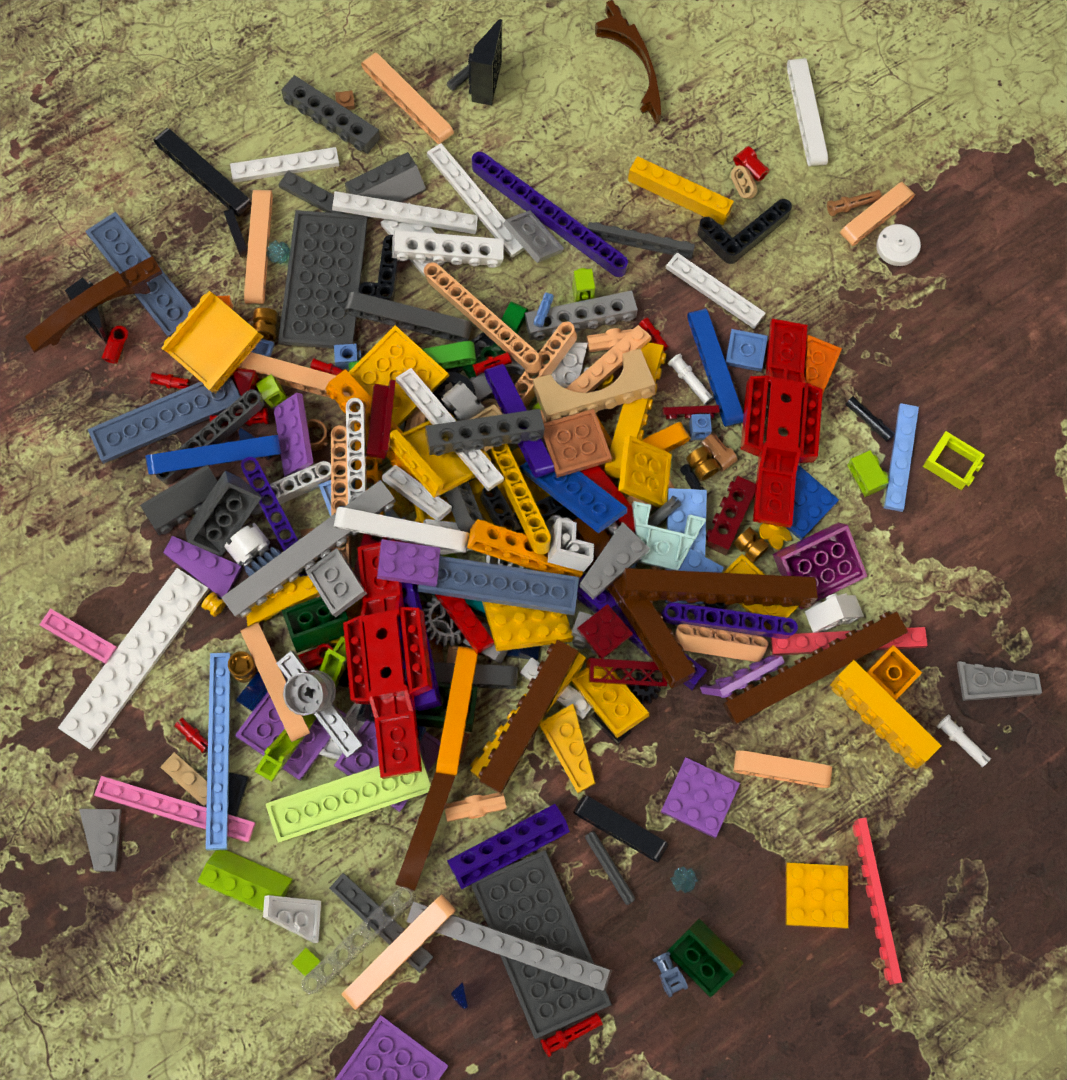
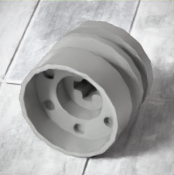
M319 670L294 674L287 680L283 691L284 701L289 710L303 716L326 710L332 705L336 694L332 678Z

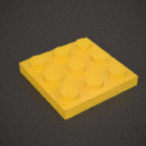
M630 435L624 437L618 491L660 508L667 502L672 454Z
M786 863V925L847 929L848 866Z

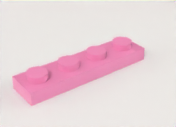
M51 608L39 624L42 628L104 664L107 663L117 649L113 644Z

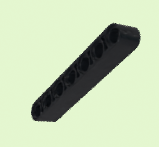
M165 128L153 139L161 151L228 209L232 208L237 217H240L251 207L252 202L242 191L169 128Z

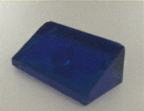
M259 671L236 699L238 703L250 712L255 709L268 692Z
M462 982L451 993V996L464 1011H467L468 1005Z

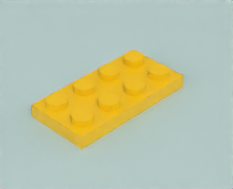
M743 554L723 572L765 575ZM738 603L748 613L786 618L799 607L763 606L762 604L747 606ZM764 622V627L767 630H771V625Z
M585 668L576 674L571 681L616 738L649 717V712L626 685L589 683V668ZM594 669V678L602 679L607 674L603 669ZM614 671L611 673L617 680H621Z

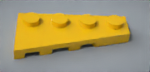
M309 576L298 577L291 583L289 581L282 585L284 588L277 594L271 593L267 596L268 600L265 603L251 608L252 612L246 616L247 626L249 627L263 620L267 621L273 615L282 612L286 608L306 602L320 595Z
M571 704L542 721L540 727L579 794L596 783L575 706Z

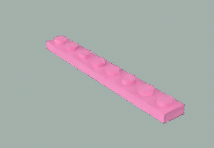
M101 776L94 796L206 830V807ZM228 814V837L249 843L256 823Z

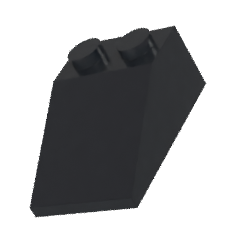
M82 277L68 287L65 292L71 301L93 286V283L91 281L87 283ZM100 304L82 315V317L106 344L108 332L102 305Z

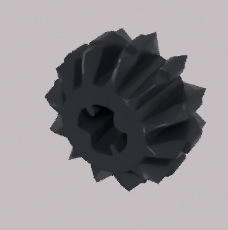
M637 672L636 678H633L636 681H640L645 677V675L643 674V676H641V674ZM627 685L635 697L640 699L642 705L645 700L648 704L652 703V699L657 700L658 695L656 693L661 691V688L656 686H644L648 687L645 692L644 689L640 690V685Z

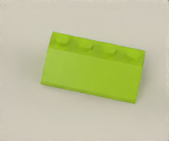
M216 850L206 862L197 882L204 887L263 912L264 897L268 895L285 897L293 879L228 850Z

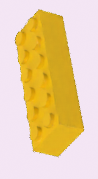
M854 660L830 684L832 691L837 696H842L847 701V706L853 711L856 710L861 715L862 721L867 725L870 724L875 729L877 736L885 739L890 744V748L895 753H899L909 767L919 768L942 746Z

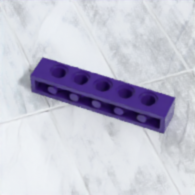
M553 804L447 860L462 890L570 831L562 813L556 804Z

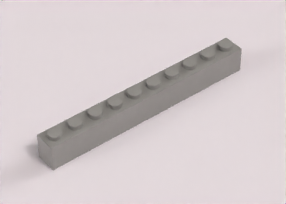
M380 480L344 508L380 514L382 511L388 512L395 506L393 503L396 500ZM335 513L221 598L235 617L239 618L241 616L244 618L252 612L251 608L255 605L260 606L268 600L267 596L271 593L277 594L284 588L282 585L288 581L291 583L300 576L299 573L304 569L307 571L315 565L317 559L320 557L323 559L331 552L332 548L342 546L347 542V537L351 534L355 536L359 532L333 527Z
M413 902L407 922L412 924L429 906ZM453 914L435 931L602 991L607 989L612 969Z

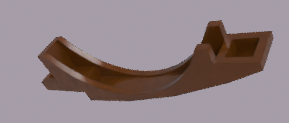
M613 0L607 1L605 13L608 18L596 22L595 35L625 45L640 58L646 68L649 80V87L641 100L642 106L640 111L642 114L649 111L654 122L658 125L661 119V101L656 74L647 47L635 24L629 25L627 19L621 15L619 6L615 5Z
M153 256L122 273L118 271L59 308L25 336L34 353L50 344L53 346L57 345L65 331L78 318L96 306L125 295L150 293L147 282L163 274L162 270Z
M465 732L463 737L459 765L470 734ZM435 772L395 885L415 892L456 775Z

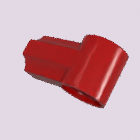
M749 146L733 157L735 165L748 168L752 177L757 181L763 180L769 173V169L757 158L756 152Z
M115 326L110 331L101 359L113 364L118 363L125 340L128 338V330L125 327ZM119 331L123 338H115L114 332Z
M321 644L316 649L297 656L305 667L311 670L322 665L324 659L320 657L322 652L327 651L328 648L333 649L329 644Z

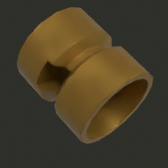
M257 308L254 310V324L252 327L264 336L262 339L272 341L276 338L277 312L270 308Z
M707 446L694 450L686 458L690 467L695 468L694 472L700 481L711 478L721 469L717 461L711 459L712 454Z
M751 527L746 529L733 544L740 552L744 551L745 557L752 563L757 561L770 547L764 539H758V534Z
M239 651L230 656L228 668L236 681L247 683L255 678L257 667L249 653Z

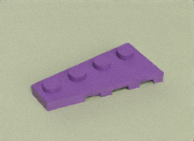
M174 536L171 537L163 552L169 559L191 574L192 577L208 587L210 591L216 593L220 599L231 591L242 570V566Z

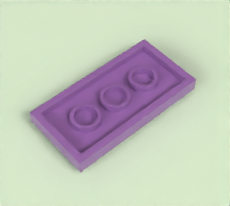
M295 393L274 407L284 477L313 464L303 395L300 393Z

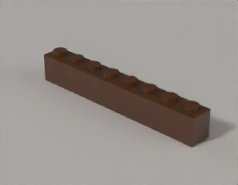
M559 640L555 644L551 643L546 652L548 654L546 661H541L537 668L539 673L536 679L532 678L527 686L530 689L529 692L519 700L517 705L520 707L516 714L512 713L508 724H510L507 731H502L498 739L500 742L498 748L492 749L488 757L490 759L488 766H483L478 775L481 784L501 795L579 654L578 650Z

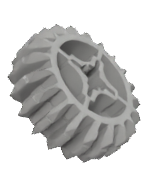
M435 597L432 598V603L427 602L426 608L422 610L424 612L427 635L430 634L428 640L436 639V645L439 642H443V647H446L447 642H449L451 647L454 646L455 642L460 644L462 639H465L464 635L460 630L452 632L453 626L456 624L440 601ZM440 609V616L432 620L431 615ZM445 618L447 619V621L449 620L450 623L448 624L446 623V621L444 622L443 619Z

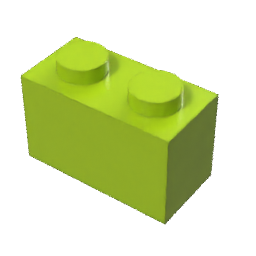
M580 268L574 270L572 283L574 303L594 299L595 283L592 269Z
M871 450L851 458L847 464L864 497L883 490L887 486L888 476L880 468L879 460L876 455L872 454Z

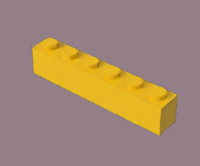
M637 156L629 170V182L701 216L711 217L718 224L724 225L731 213L733 200Z

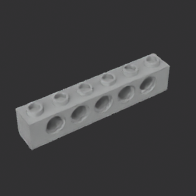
M627 291L551 307L544 322L550 324L549 326H535L534 319L537 316V311L525 313V324L530 340H542L545 337L552 336L558 326L563 323L560 321L561 319L571 322L576 332H579L581 329H595L600 325H613L619 321H631L636 318L638 309L633 292ZM613 308H619L620 311H615ZM595 312H602L603 314L597 315ZM583 315L586 318L580 319L577 316Z

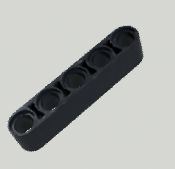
M582 795L573 811L579 818L655 862H660L669 846L663 839L587 795Z

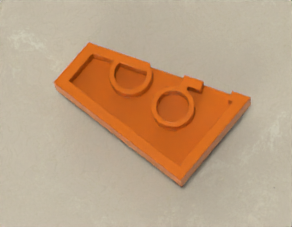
M807 335L805 381L823 389L824 393L842 348Z

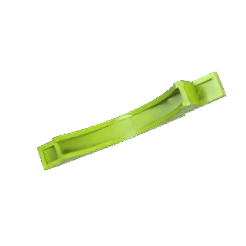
M342 636L333 650L328 648L319 670L332 678L335 688L338 686L339 680L347 668L345 638ZM314 713L303 716L308 729H310L317 717ZM284 729L276 740L266 748L265 755L254 772L273 782L305 736L291 742Z

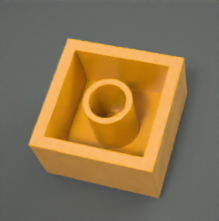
M894 645L887 648L866 670L895 701L922 673Z

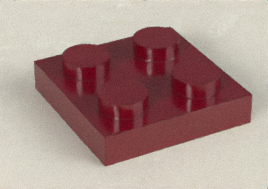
M608 604L577 628L580 635L602 660L633 636V633Z

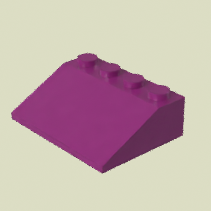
M840 522L772 554L781 576L815 577L818 596L815 602L868 577L848 525Z

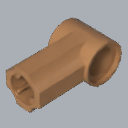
M715 433L710 434L702 441L701 445L707 446L712 454V458L721 467L719 471L723 472L738 461L734 451L731 448H726Z

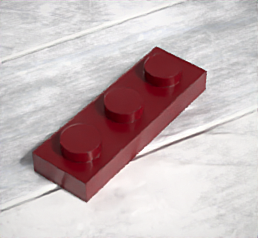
M719 405L663 407L661 409V417H666V420H677V417H685L686 420H690L691 415L710 414L712 419L714 415L719 413Z

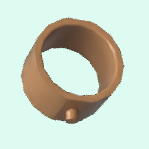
M317 419L307 420L308 429L318 427L324 431V436L319 442L310 443L311 451L321 450L328 444L326 427Z

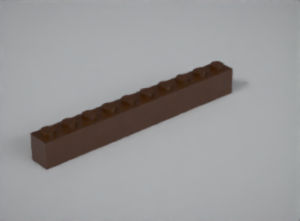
M580 518L573 520V522L577 523L576 539L594 544L593 561L591 563L593 565L610 541L611 536L604 530L597 533ZM620 576L607 589L671 689L692 679L696 672L695 666L685 656L683 647L674 639L672 630L663 622L661 613L656 611L653 602L648 599L633 601L628 598H622Z
M625 568L621 576L622 598H628L633 601L648 599L649 601L706 602L707 604L718 602L727 605L741 603L747 606L762 604L763 606L781 605L782 607L800 606L801 608L812 607L818 599L815 577Z
M888 611L879 616L881 620L875 623L871 620L863 624L864 629L858 632L854 629L846 633L847 638L841 641L837 638L829 642L830 647L825 650L820 647L812 651L813 656L808 659L805 656L794 661L796 665L789 668L786 665L777 670L778 675L772 677L769 674L760 679L761 684L754 686L752 683L743 688L744 693L737 695L735 692L726 697L727 702L723 703V706L733 724L735 725L850 664L853 660L855 661L908 633L898 612L896 611L891 614Z

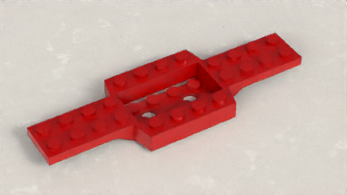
M773 318L770 321L766 376H750L746 383L740 450L758 457L753 522L791 528L798 463H812L818 457L823 389L805 381L804 366L808 325ZM770 387L766 442L763 444L767 390ZM781 395H788L791 401L788 403L783 402ZM785 428L788 431V435L781 436L778 433V429Z
M379 542L357 547L361 584L367 594L362 597L361 615L343 623L350 699L356 704L371 705L375 718L380 778L386 779L422 772L414 697L433 689L424 612L420 608L404 607L401 582L377 579L381 544ZM398 617H401L408 687L405 685ZM381 629L387 630V636L384 639H378L377 633ZM389 667L391 675L388 678H383L381 676L382 670Z

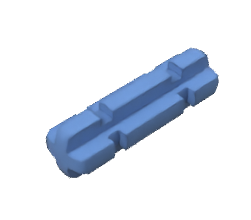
M544 293L537 316L534 319L535 326L543 327L553 301V294Z

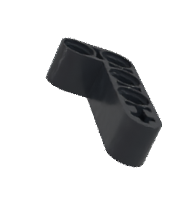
M387 235L383 240L378 283H361L358 290L361 294L371 292L369 296L394 302L399 260L392 258V251L389 248L392 246L393 235ZM386 277L391 278L390 280H384ZM386 293L389 294V296H387V297L382 296L383 294H386Z

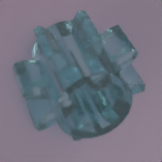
M277 240L269 244L270 246L267 247L268 258L272 262L279 261L280 264L285 262L290 252L287 244L283 241L278 243Z
M681 867L674 871V877L671 878V881L677 892L682 890L686 893L694 889L695 882H698V879L692 868L687 870L685 867Z

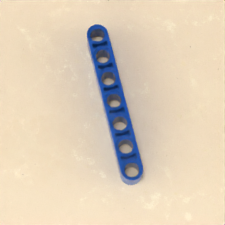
M706 308L689 312L687 314L689 326L716 404L719 405L722 422L725 427L743 423V411L709 313Z
M278 435L151 454L145 457L148 475L241 461L246 457L260 458L281 454Z

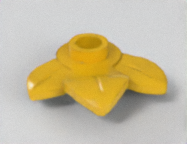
M763 523L759 528L761 538L768 539L769 544L777 550L782 548L783 540H792L791 534L786 527Z

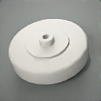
M893 224L881 231L876 242V248L879 256L888 264L904 266L916 259L921 248L919 236L912 228L902 224Z

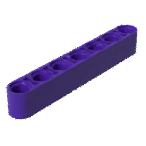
M504 364L488 368L484 371L486 380L503 414L527 411ZM541 439L518 443L535 478L554 472L553 462Z
M246 457L241 462L243 474L249 485L261 495V500L258 503L282 550L285 551L296 543L298 539L258 461L253 457ZM247 463H254L256 465L253 471H247L245 466ZM256 480H263L264 486L256 488L254 487V482ZM267 496L273 499V503L268 506L262 503V500ZM276 513L282 516V520L278 523L271 520L272 515ZM282 531H289L291 536L289 539L283 540L280 538V533ZM299 573V575H300L299 577L307 576V573H306V574H300V573Z
M669 603L661 612L663 621L667 624H689L778 639H788L798 629L796 621L791 618L681 603ZM667 610H673L676 616L670 617ZM687 612L693 613L695 620H690L687 617ZM706 615H711L714 618V622L707 621ZM725 618H731L733 625L727 624ZM745 620L751 621L752 628L745 625ZM764 622L771 625V630H767L764 627ZM783 625L789 626L790 633L784 631Z

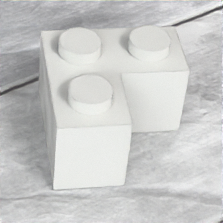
M558 518L549 529L551 542L550 550L548 551V563L584 572L593 561L594 544L576 539V522Z
M847 593L838 596L837 594L829 595L826 597V601L816 602L810 609L805 611L813 633L825 632L837 625L850 624L864 617L856 595H847Z

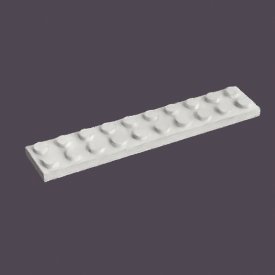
M176 568L58 729L92 751L207 595L209 588Z

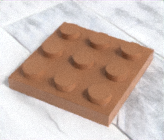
M594 409L543 423L545 428L543 440L553 462L557 478L612 462L610 451Z

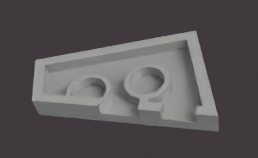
M79 809L94 871L116 872L121 810Z

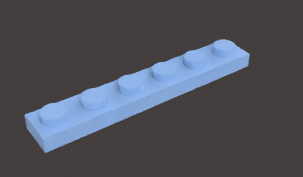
M900 403L898 408L884 502L885 509L900 512L904 510L919 409L917 406Z

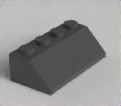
M408 152L345 182L346 193L401 203L426 191L418 167Z
M206 465L140 506L159 536L167 534L174 526L187 522L189 517L197 513L216 485L217 480L209 466Z
M224 471L185 529L187 542L221 557L226 550L225 544L228 543L230 545L232 542L230 538L241 529L261 500V495L242 478Z

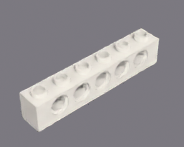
M395 230L392 237V258H397L400 261L412 259L417 262L433 261L438 264L451 262L454 265L464 263L471 266L487 265L490 268L500 266L503 261V239ZM408 245H413L416 249H409ZM426 247H432L434 251H429ZM444 248H449L452 252H446ZM466 249L470 254H465L462 250ZM480 251H485L488 255H482Z

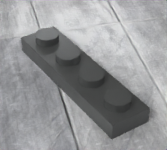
M287 171L278 184L279 188L324 212L345 214V212L332 210L334 194L290 171Z

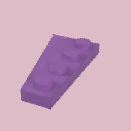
M770 655L763 658L760 662L750 664V669H738L732 672L734 676L716 679V684L712 686H707V684L700 686L702 694L721 696V698L732 695V691L747 687V683L750 681H757L763 678V674L778 670V666L785 662L782 656Z

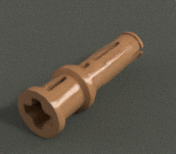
M876 190L851 198L844 196L840 200H830L827 202L828 213L833 217L840 212L847 213L851 208L876 202L882 197L881 192Z

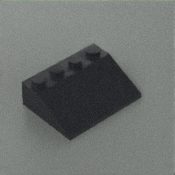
M499 19L474 46L473 53L469 54V94L474 103L491 106L493 104L502 64V19Z

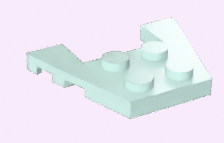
M634 501L632 509L635 534L650 548L649 552L639 560V563L678 571L693 541L697 538L701 527L706 522V518L688 515L683 534L648 525L651 505Z

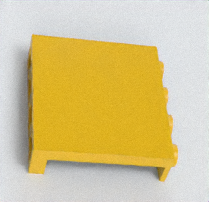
M209 291L201 297L199 304L189 311L188 317L176 327L173 335L165 340L161 349L177 360L201 381L208 390L216 394L264 336Z
M430 421L402 434L397 429L392 431L389 438V447L434 498L476 477L455 452L445 453L440 456L429 455L425 426L432 425ZM480 449L491 462L492 459L483 449Z

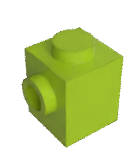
M272 374L256 383L261 396L271 408L288 399L280 383Z

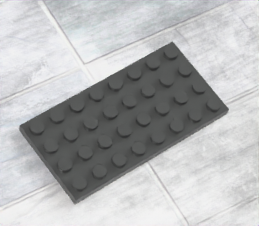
M295 210L278 339L280 345L334 349V345L354 343L356 317L347 314L344 310L349 293H359L358 288L361 283L368 216Z
M546 850L495 871L471 884L488 927L594 963ZM500 955L534 1039L612 1005L606 990L602 991Z

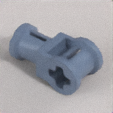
M668 951L652 960L657 963L661 972L659 975L661 983L670 998L673 993L681 989L686 990L688 986L678 967L674 968ZM678 982L677 985L671 987L672 984Z

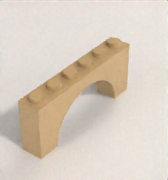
M641 349L623 353V370L621 375L614 383L599 391L580 393L567 390L560 386L551 374L533 379L534 392L545 421L550 422L594 409L596 413L600 410L612 409L617 405L629 404L635 400L646 399L655 395V382Z

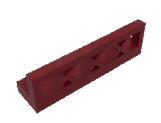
M390 380L388 386L374 384L365 454L367 457L385 459L388 452L396 380Z
M598 658L586 660V668H589V683L667 687V681L663 675L662 682H655L650 676L653 672H660L655 662L602 660ZM594 669H603L607 674L602 679L594 678ZM614 670H622L626 675L621 680H617L611 673ZM633 671H641L645 677L640 681H636L631 676V673Z

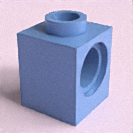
M356 344L334 345L336 367L349 369V363L362 359L361 350H357ZM346 355H352L349 359L344 358Z
M710 414L691 415L689 421L690 440H704L711 434Z

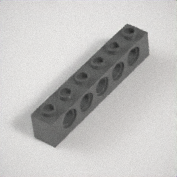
M294 75L281 89L283 100L286 104L296 107L301 114L308 115L315 123L322 124L329 132H334L343 141L353 144L357 150L368 154L380 140L379 129Z
M540 409L428 425L425 426V436L429 455L440 456L449 452L460 453L468 449L479 450L484 446L499 447L502 444L508 443L518 444L521 441L527 440L537 441L543 438L545 428ZM505 429L508 432H501L500 430ZM487 432L489 433V435H483L481 433ZM468 435V436H470V437H469V438H464V437H462V436ZM444 438H449V439H451V440H450V441H445V440H443V439H444Z

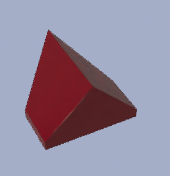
M237 368L233 375L240 395L242 396L249 390H256L258 392L256 383L259 382L256 370Z

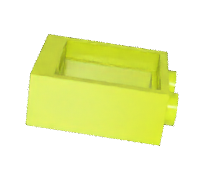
M945 431L923 467L962 490L965 485L969 487L975 477L972 474L974 471L978 472L984 464L981 460L985 455ZM945 446L973 462L964 478L959 477L935 462Z

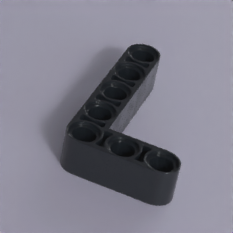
M787 199L778 200L733 238L711 217H704L700 220L697 234L724 262L733 264L788 219L792 204Z
M498 486L490 491L483 487L480 500L493 524L499 527L510 525L513 528L511 531L517 533L525 532L516 512H512ZM490 492L494 497H488L485 493ZM551 495L535 502L538 509H543L546 514H541L544 522L548 521L553 515H560L568 511L563 505L557 506L554 503L557 500ZM499 508L503 511V513L499 514L495 511V509Z

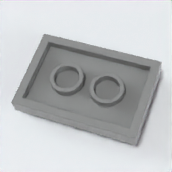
M531 210L508 218L503 223L537 263L561 254L564 250L563 246Z
M338 548L334 549L306 571L328 609L335 617L367 594Z

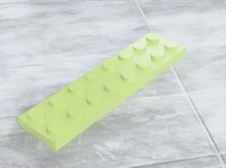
M421 752L422 772L382 779L380 778V768L376 766L266 803L278 843L428 793L431 782Z

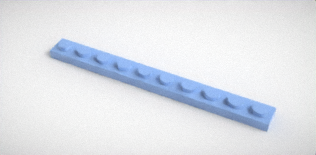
M210 653L206 811L207 851L227 850L231 679L228 660L231 656L230 653Z

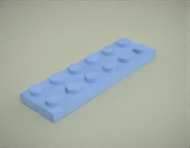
M668 489L667 501L672 496L677 497L676 501L679 499L681 502V506L667 516V530L684 534L688 515L706 518L707 490ZM706 522L701 527L697 538L690 547V549L704 557ZM665 600V603L698 604V605H703V604H704V602H695V603H688V602H686V601L668 602L667 600Z

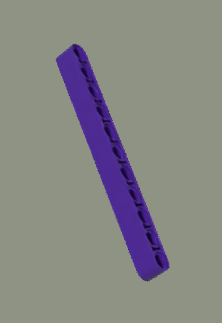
M483 152L473 154L472 170L476 175L525 211L531 210L541 223L613 276L623 277L626 274L628 260L622 253Z

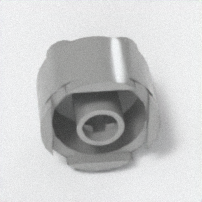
M461 381L446 392L441 399L451 413L455 411L454 414L458 421L471 419L485 409L481 403L477 402V397Z

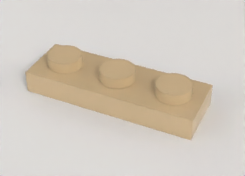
M174 752L160 768L206 807L207 781Z

